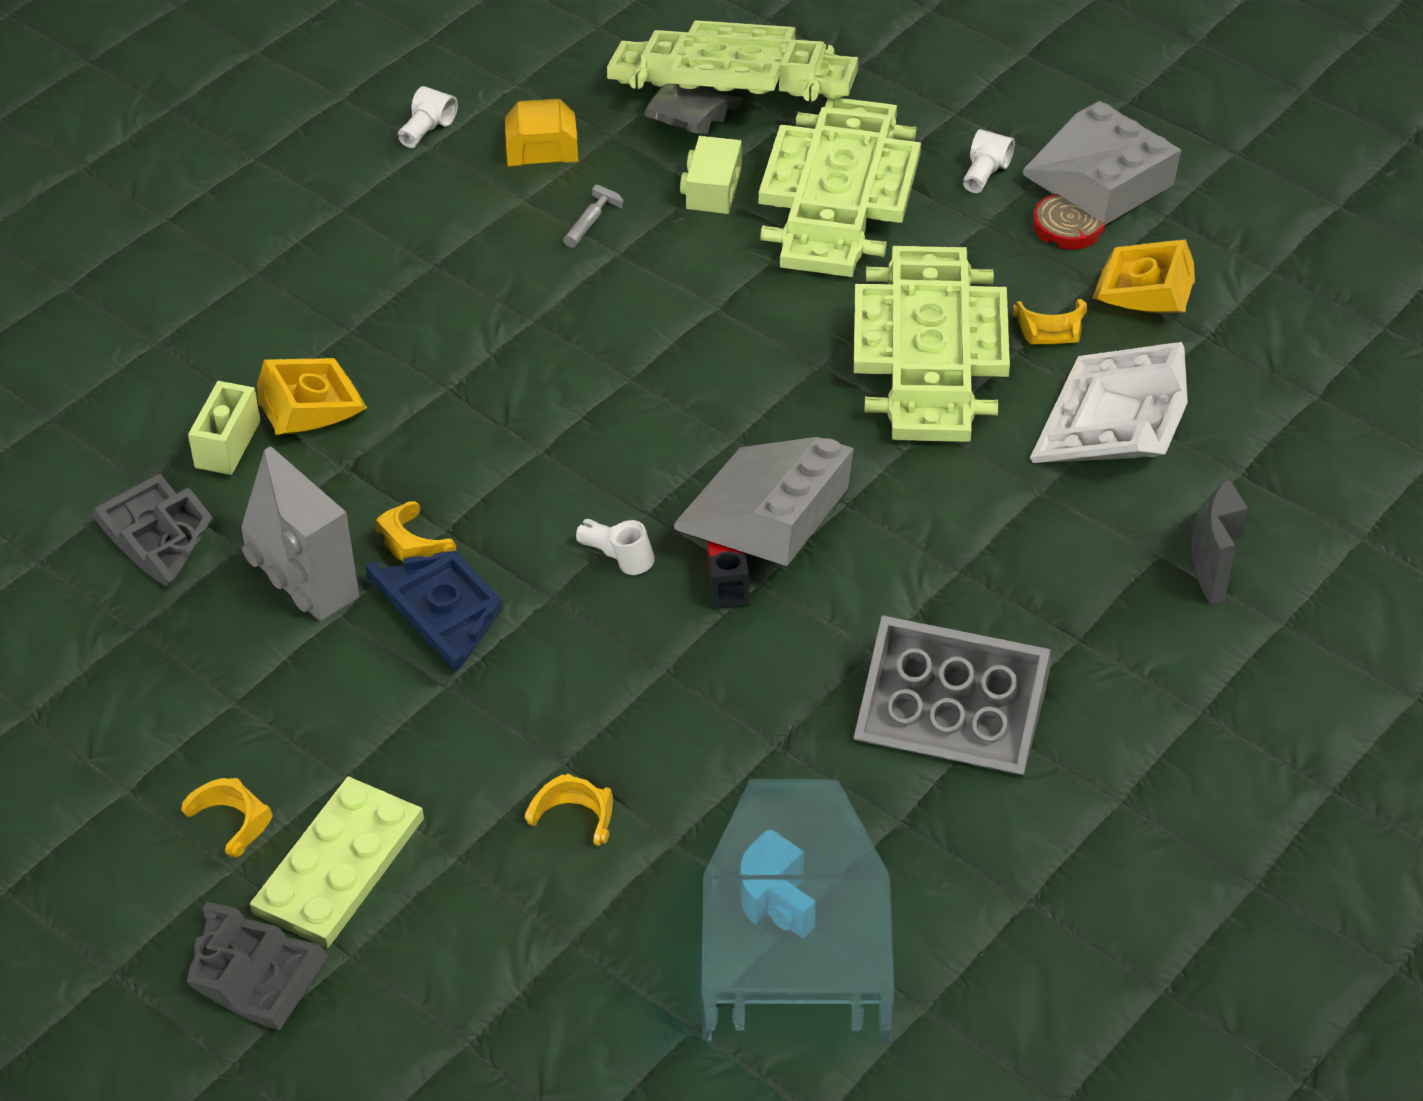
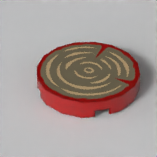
M1057 193L1042 199L1037 203L1033 212L1032 223L1034 232L1041 240L1048 244L1049 240L1056 242L1058 247L1062 249H1082L1094 245L1099 241V236L1105 231V223H1102Z

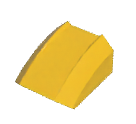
M561 99L518 101L505 116L508 166L551 162H579L575 112Z
M1186 239L1115 247L1102 269L1092 298L1110 305L1136 311L1186 313L1187 301L1192 286L1195 284L1194 261Z
M335 358L264 360L257 382L258 405L262 406L274 427L275 435L294 434L318 429L340 422L367 409L353 383Z

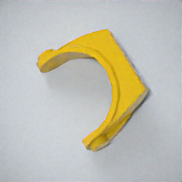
M1077 299L1076 310L1066 314L1047 315L1029 311L1024 308L1022 301H1017L1012 307L1013 317H1017L1021 331L1030 344L1078 343L1081 337V319L1087 313V305L1082 299Z
M416 501L406 502L401 506L390 509L376 519L375 530L377 533L384 534L385 548L389 549L397 559L403 562V558L415 556L430 557L435 553L456 551V543L452 539L430 540L411 534L402 526L419 514L420 505Z
M562 774L544 785L526 810L525 820H527V824L535 826L541 815L551 807L565 803L584 805L592 809L599 818L593 843L594 845L601 846L609 838L610 831L607 828L612 814L613 795L610 788L599 789L587 780L570 774Z
M222 778L202 785L186 797L181 807V811L188 817L197 814L205 808L216 805L235 807L246 815L241 829L225 847V853L231 858L241 856L245 848L265 830L273 817L271 809L244 787L238 778Z

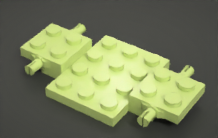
M695 20L689 32L655 30L649 41H621L607 65V79H616L622 84H630L634 89H636L637 85L638 89L642 88L644 82H652L653 85L661 87L667 83L679 84L680 87L686 89H694L699 86H711L718 91H731L734 88L748 89L751 93L755 94L774 91L779 79V91L788 92L793 96H803L807 101H809L810 97L811 101L816 100L818 94H823L826 98L838 99L843 96H849L858 71V57L834 55L833 46L828 45L826 50V44L821 41L795 40V27Z
M828 98L825 107L821 108L818 115L798 112L796 126L780 125L759 190V204L791 208L784 228L763 225L761 229V241L782 243L780 267L853 277L856 263L863 254L885 256L886 241L865 239L866 218L903 222L921 151V143L915 142L917 127L896 125L897 105L844 98Z
M892 246V260L889 263V267L866 266V282H888V284H855L854 373L892 374V389L888 397L865 396V413H888L892 423V440L970 442L971 423L974 415L998 416V399H975L971 391V376L1009 377L1007 287L971 286V284L993 285L994 269H971L967 261V247Z

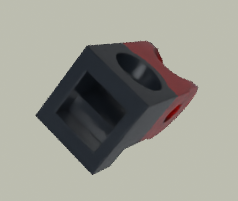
M707 540L713 608L750 605L749 572L745 552Z

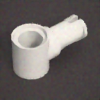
M425 86L420 87L412 100V117L398 131L400 142L408 148H415L428 130H433L438 124L444 127L449 126L457 113V98Z
M982 129L977 131L970 151L972 165L963 179V185L968 191L980 193L991 174L995 173L998 168L1007 169L1015 148L1014 138Z
M585 519L583 521L584 525L580 524L577 529L576 538L579 543L601 549L606 556L617 559L621 570L626 574L637 575L646 572L655 562V556L646 529L639 521H624L611 528L593 520Z

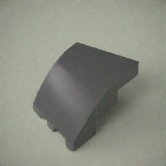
M667 83L651 100L644 116L673 126L686 128L687 131L707 135L711 121L724 122L727 109L739 110L743 97L725 91H718L708 86L686 89L680 87L679 84Z
M160 473L94 508L92 517L104 532L136 565L166 587L174 582L213 518L189 487L176 494Z
M1231 480L1222 482L1197 509L1192 524V559L1201 589L1210 605L1225 602L1235 551L1233 539L1243 537L1248 507Z
M206 902L202 911L206 918L203 936L196 937L194 946L195 958L190 964L186 982L193 989L226 1009L258 1024L280 1030L329 955L320 944L288 938L278 926L245 919L237 908Z

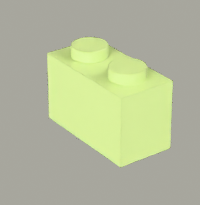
M699 136L695 150H689L687 170L689 172H683L681 177L680 193L686 194V209L729 214L742 168L741 140Z
M217 381L188 433L195 468L229 475L233 474L260 423L254 387Z

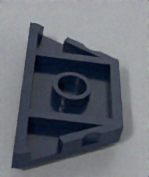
M456 551L435 553L430 557L415 556L403 558L404 565L379 569L378 562L366 565L367 577L455 672L461 669L502 611L501 598Z

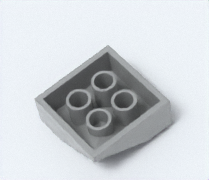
M1098 101L1076 113L1024 168L1023 175L1052 194H1059L1106 225L1174 185L1181 149L1169 143L1165 138L1144 128L1138 122L1114 110L1110 105Z
M268 447L263 452L241 528L245 544L242 546V551L252 566H259L267 573L270 581L276 588H283L292 596L293 601L301 611H309L321 622L359 597L347 513L274 448Z

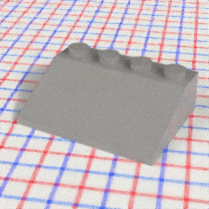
M819 437L740 447L677 519L674 530L788 566L848 489L854 448L842 445L833 439H822Z
M882 616L854 740L1024 776L1052 662L1051 650Z

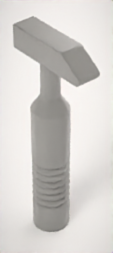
M596 184L592 189L591 196L599 200L595 204L588 206L563 238L565 245L570 248L576 247L585 233L601 215V208L606 202L622 208L623 199L618 193Z

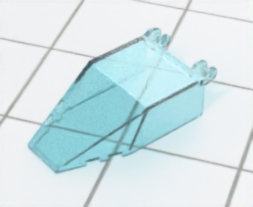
M838 779L749 780L703 874L701 980L703 1042H712V1030H716V1024L718 1023L716 1003H735L732 1016L735 1030H745V1003L850 1004L851 1031H861V1025L864 1023V1009L861 1007V1004H879L878 1024L880 1025L881 1041L891 1042L894 1007V970L890 875Z

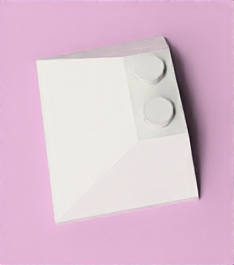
M1182 342L1078 356L1030 456L1032 462L1127 459L1146 456L1155 457L1166 454L1188 403L1185 351Z

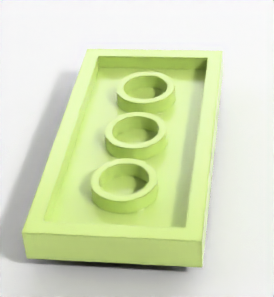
M348 776L250 902L252 915L328 949L423 821V809Z

